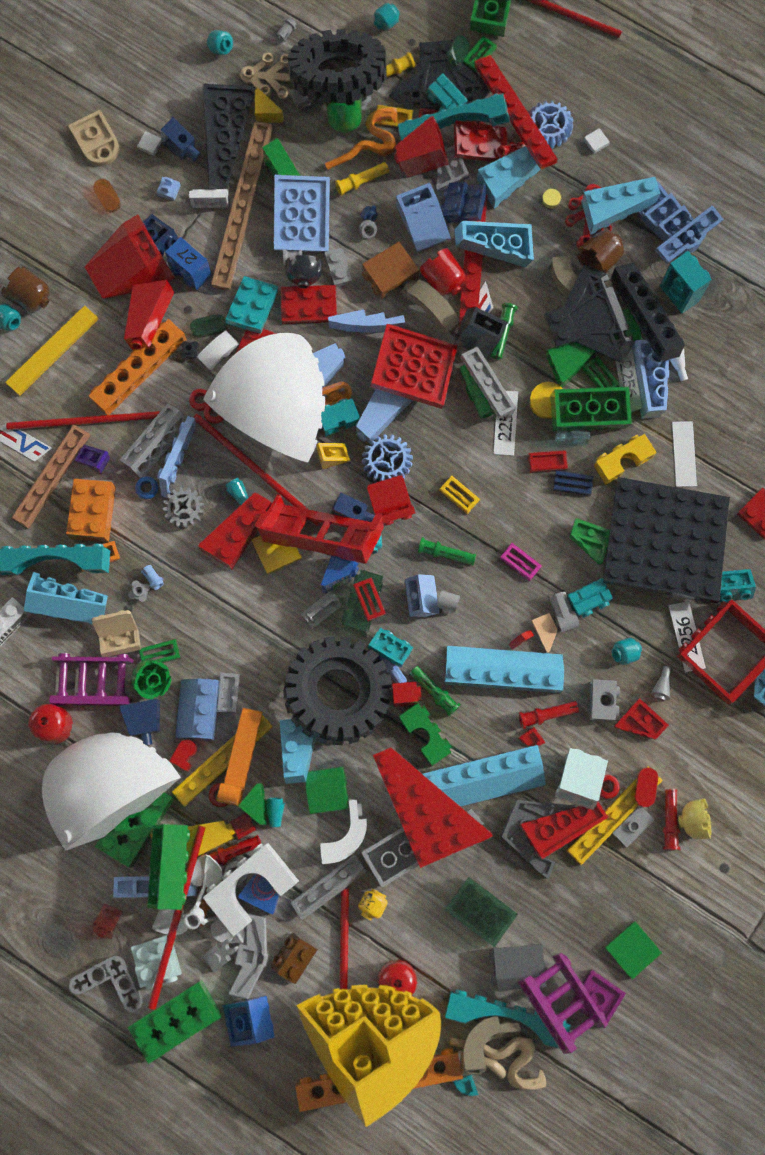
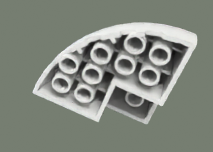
M293 333L272 334L253 341L232 356L214 378L203 400L226 421L253 439L292 458L308 462L317 444L315 438L318 428H322L321 412H324L325 397L322 396L324 379L322 372H319L318 358L314 357L312 347L301 335Z
M120 733L96 734L64 749L50 762L43 777V804L48 820L66 851L106 836L128 815L146 809L181 777L166 758L162 759L156 753V749L153 747L149 748L143 744L142 740L132 736L127 737Z

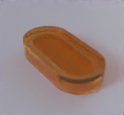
M106 179L97 180L93 185V189L103 208L110 213L118 211L121 207V201L111 183Z

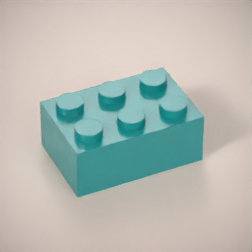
M687 251L670 263L659 287L680 313L683 314L700 301L712 279L709 272L699 265L698 259Z

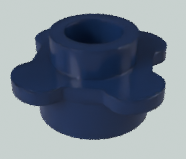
M375 205L371 207L366 206L361 212L363 220L374 222L378 217Z

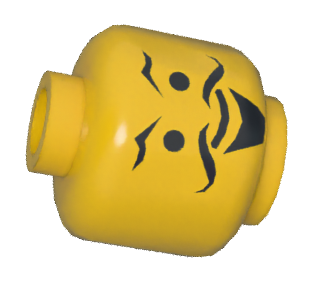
M375 889L365 891L358 904V908L362 911L361 916L371 921L373 917L376 919L381 918L388 904L385 899L386 895Z

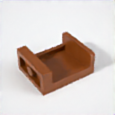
M397 242L362 264L361 273L363 278L372 284L371 288L376 296L379 295L381 299L385 298L386 293L410 278L413 281L419 278L418 267L400 242Z

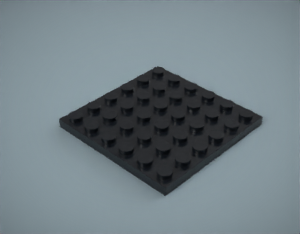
M617 477L603 583L718 604L720 601L730 497Z

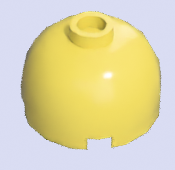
M705 798L688 802L682 810V815L679 816L680 828L684 827L686 833L694 839H711L710 814H708L707 810L705 811V808H708Z

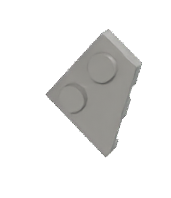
M454 145L445 149L449 165L438 168V181L436 185L438 192L448 188L449 183L462 182L470 178L462 158L455 157Z

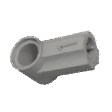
M441 590L437 607L444 615L456 612L460 596Z
M566 592L550 596L549 599L556 615L555 621L559 632L562 633L579 627L575 611H572Z

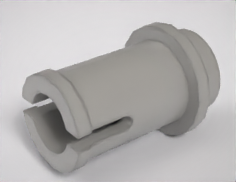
M291 18L285 19L283 26L276 33L277 38L285 42L290 33L295 31L296 22Z

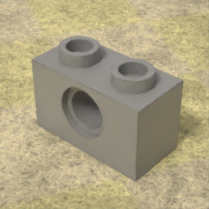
M593 679L590 682V721L613 722L619 716V706H616V698H619L620 687L617 686V681ZM601 696H606L609 699L608 706H604L600 702Z

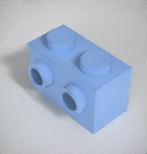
M418 574L406 578L405 587L410 617H428L438 614L439 608L437 607L438 600L434 576Z

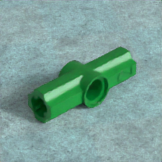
M465 364L459 367V370L466 384V391L470 400L474 402L480 418L490 417L495 413Z

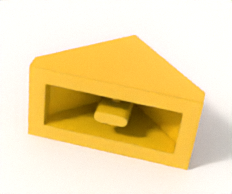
M257 88L255 90L256 121L282 123L284 121L283 111Z
M345 443L316 444L322 470L350 461Z

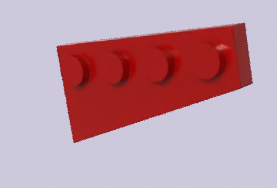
M598 802L593 810L577 806L520 824V827L542 860L601 823L608 816Z

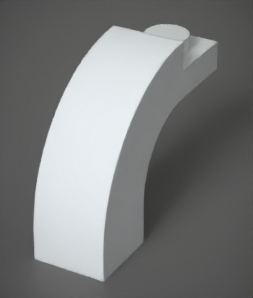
M349 800L351 824L347 835L337 842L320 844L322 864L342 861L351 856L361 845L366 833L367 819L359 820V816H362V806L357 804V800Z

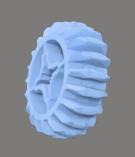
M545 100L543 105L538 102L537 106H533L528 113L534 123L536 120L539 122L540 132L553 149L555 144L560 147L561 143H565L567 138L571 136L573 117H570V111H566V106L560 107V102L555 105L553 100L550 104ZM558 120L561 122L563 126L562 129L559 127V124L557 123Z
M386 434L382 440L377 436V442L370 440L371 446L366 445L365 450L367 452L362 453L364 457L362 464L365 465L364 471H369L368 477L374 475L373 481L376 482L378 479L382 481L398 475L405 478L404 473L409 474L410 470L408 468L412 467L410 461L413 459V456L409 455L411 449L406 448V442L400 444L401 438L399 437L395 441L394 435L387 439ZM386 447L394 448L397 451H389ZM380 449L381 456L372 462L374 453ZM384 454L390 458V464L389 462H384ZM402 457L403 462L401 466L395 470L394 463ZM385 468L388 472H382L378 469Z

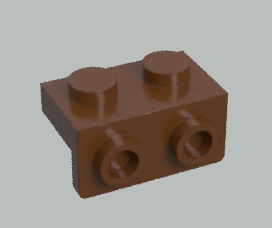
M292 932L284 941L280 952L273 958L270 967L278 975L296 985L318 949Z

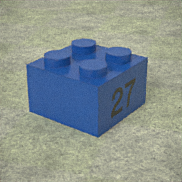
M182 237L165 252L170 270L175 276L180 275L183 278V282L189 288L193 287L198 290L212 276L208 260Z

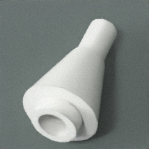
M683 349L680 357L670 359V362L678 371L680 381L688 379L685 371Z

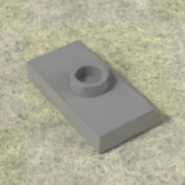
M220 673L216 712L237 713L240 674Z
M638 806L612 834L627 848L654 819L643 807Z

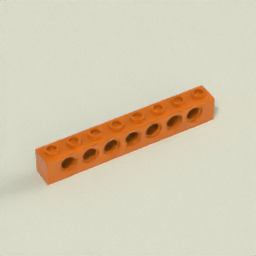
M453 1048L443 1049L441 1054L434 1055L424 1075L413 1089L463 1079L457 1050L453 1051ZM438 1061L445 1063V1068L441 1072L434 1069V1064ZM328 1073L321 1074L319 1079L312 1080V1077L299 1079L300 1082L296 1083L295 1087L300 1112L347 1103L340 1092L334 1091V1083ZM315 1086H320L323 1088L324 1093L321 1096H315L312 1089Z

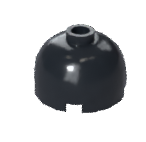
M296 255L293 260H290L289 257L285 261L286 276L290 282L299 288H309V286L319 280L322 272V262L320 259L319 262L316 261V257L310 255Z

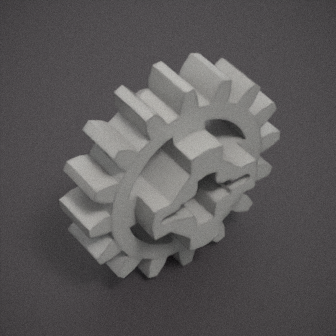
M180 487L179 492L173 489L174 494H167L169 500L163 501L164 505L167 506L163 508V511L167 513L165 515L166 519H170L171 525L176 523L177 528H180L183 524L185 529H187L190 523L194 527V521L200 522L199 515H204V511L201 509L205 505L200 503L203 500L202 497H197L198 493L196 490L191 493L189 487L186 491ZM194 502H196V510H195V511H194L193 508H192V506L194 505ZM172 505L175 506V510L173 511V512H174L173 514H172ZM181 506H183V507L187 506V509H186V510H185V509H182V510H181L180 507H181Z

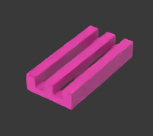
M513 543L509 545L500 557L502 561L528 581H531L542 567L541 564ZM511 549L514 550L517 554H519L521 557H523L536 568L532 569L530 566H528L525 562H523L512 552H510ZM508 555L509 557H511L514 561H516L518 564L524 567L531 574L529 575L527 572H525L522 568H520L506 556Z

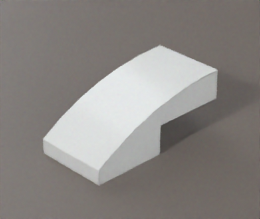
M224 331L207 345L197 357L209 370H212L223 357H228L239 344L227 331Z

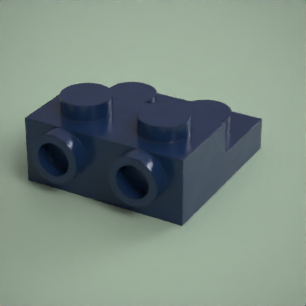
M466 182L449 183L448 188L444 190L445 204L441 206L445 220L448 223L481 221L487 192L486 185H467Z
M151 214L143 223L163 257L164 253L179 238L174 229Z

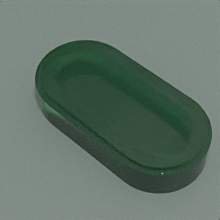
M458 35L454 38L447 51L449 61L456 66L465 60L470 49L469 42L463 35Z
M216 314L193 320L190 329L195 337L203 338L223 333L227 329V324L224 316Z

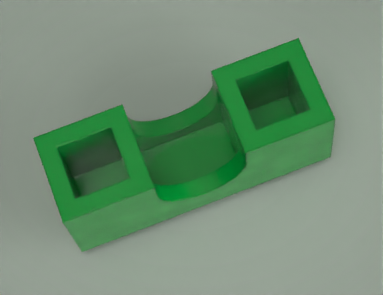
M418 703L401 714L399 720L409 734L415 730H424L429 735V743L420 751L432 767L452 753L450 751L452 746L446 738H441L439 732H441L440 728L435 722L431 723L428 718L430 715L424 705L421 707Z

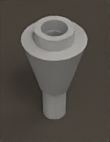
M663 666L661 677L651 692V696L658 702H665V700L670 699L669 675L671 667Z

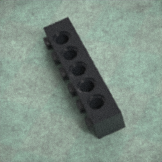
M634 262L614 267L610 280L659 361L663 362L680 357L685 346L684 340L676 331L675 325L671 323L658 298L653 294L640 269L637 268Z

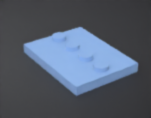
M275 175L274 251H329L330 177Z

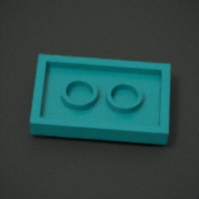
M244 276L225 319L226 324L261 334L279 291V286Z

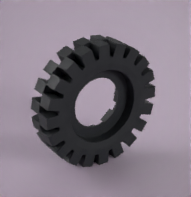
M337 29L334 35L331 30L322 31L323 37L317 33L309 35V40L303 38L298 41V45H294L291 48V53L288 54L290 83L294 90H298V94L303 97L308 95L309 100L317 101L321 97L322 103L331 104L332 99L336 98L338 104L346 103V97H349L352 102L361 99L360 94L368 97L373 94V90L378 91L386 80L387 65L384 45H381V41L377 38L372 39L370 34L364 33L360 36V31L351 30L348 35L346 34V29ZM345 59L357 63L356 68H346L342 72L323 69V71L318 70V66L321 63L330 60Z
M334 636L325 637L324 642L320 643L319 640H316L309 644L308 649L305 647L297 653L296 659L293 658L284 682L283 699H286L285 708L287 713L292 714L291 721L296 727H303L302 733L310 738L312 735L317 736V741L326 744L327 740L333 741V745H343L344 741L352 744L359 742L362 736L366 738L373 733L375 728H378L392 699V690H390L392 685L391 676L386 675L388 668L384 661L379 662L377 660L379 655L373 649L366 651V644L358 640L356 644H351V638L341 636L340 641H335ZM332 670H342L352 675L359 686V696L355 704L344 710H333L325 706L318 698L316 690L318 680L323 674Z

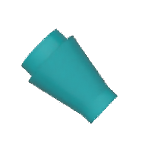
M235 478L225 485L227 487L226 491L240 506L249 498L243 481H240L239 478Z
M267 798L265 805L269 827H281L285 806L283 798Z

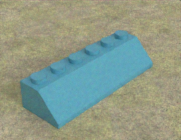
M447 646L444 685L561 693L563 691L564 664L562 654Z
M538 745L423 774L460 807L546 785Z

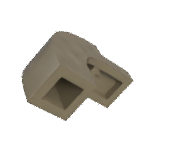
M571 256L552 257L550 270L553 282L557 289L568 298L578 278L572 270ZM610 281L605 282L606 287H611ZM598 285L594 286L596 291L599 290Z
M420 279L417 282L412 280L400 291L404 299L417 304L428 314L437 329L448 333L460 321L449 303L426 282Z
M498 1016L483 1020L476 1025L468 1035L461 1051L460 1065L462 1076L483 1074L486 1069L484 1060L485 1044L493 1039L518 1036L521 1031L520 1024L513 1023V1021H503L499 1024Z

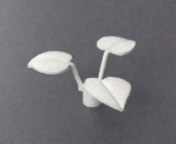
M202 855L196 861L191 883L195 886H202L194 908L190 909L188 914H184L183 909L176 935L183 934L188 928L196 929L200 924L205 925V923L214 920L211 925V933L216 940L223 943L231 937L232 940L229 943L242 944L245 937L244 928L233 936L218 917L213 916L204 919V912L199 908L205 888H209L214 883L216 885L220 884L221 877L223 876L221 867L209 855ZM160 909L152 929L168 934L174 910Z

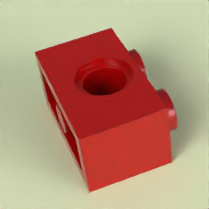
M416 682L392 684L394 708L415 706L418 701H421L420 686L417 687Z

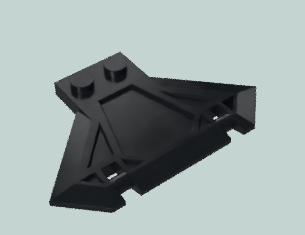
M454 40L419 43L420 62L391 92L389 97L403 108L413 110V105H420L422 109L441 108L437 103L433 104L427 97V88L441 74H444L467 100L485 99L491 91L479 74L456 58Z
M584 264L564 306L544 314L557 349L578 343L624 364L633 346V337H626L624 333L629 330L613 287H606L605 282L609 281L608 275ZM598 285L599 290L596 291L594 286ZM617 335L619 340H615L614 336Z

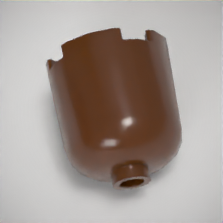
M601 231L578 248L580 253L577 254V257L582 267L586 264L607 273L624 254L622 239L618 234L611 231Z
M24 266L14 269L7 278L10 281L7 288L4 286L2 288V297L27 312H36L41 308H46L50 301L48 299L50 291L48 285Z

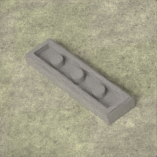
M353 855L290 902L299 918L303 920L367 871L358 858Z

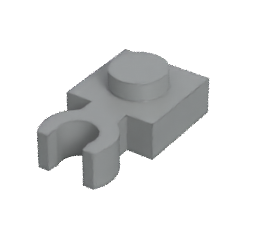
M231 937L226 939L222 946L218 943L202 956L214 973L231 960L229 955L234 954L239 949L238 946L233 949L229 947L228 944L232 940Z

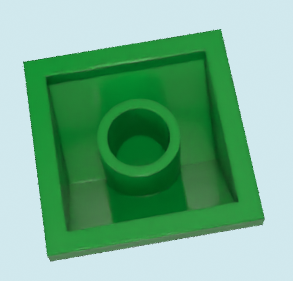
M258 783L238 806L256 822L264 826L267 825L264 785Z

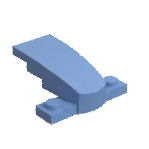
M657 182L660 191L657 202L636 214L664 241L655 251L668 264L679 254L683 255L687 251L691 254L696 251L706 234L724 219L713 205L693 219L685 205L681 207L672 193L668 195L660 183Z

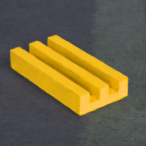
M452 475L439 489L443 495L467 515L480 501L476 495ZM452 482L454 485H456L461 491H463L467 496H469L473 500V502H470L466 497H464L460 492H458L454 487H452L450 483ZM447 487L452 493H454L458 498H460V499H461L464 503H466L469 507L467 508L463 503H461L457 498H455V497H454L451 493H449L445 488Z

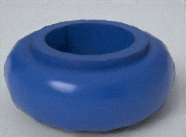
M142 477L135 485L136 494L142 499H152L158 493V483L152 477ZM144 484H151V491L145 493L141 490Z

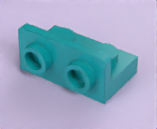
M751 569L722 572L719 602H728L731 599L748 600L754 597L756 585Z
M381 627L368 645V649H373L378 655L399 668L402 667L413 650V647L407 641L400 640L391 631L384 630Z

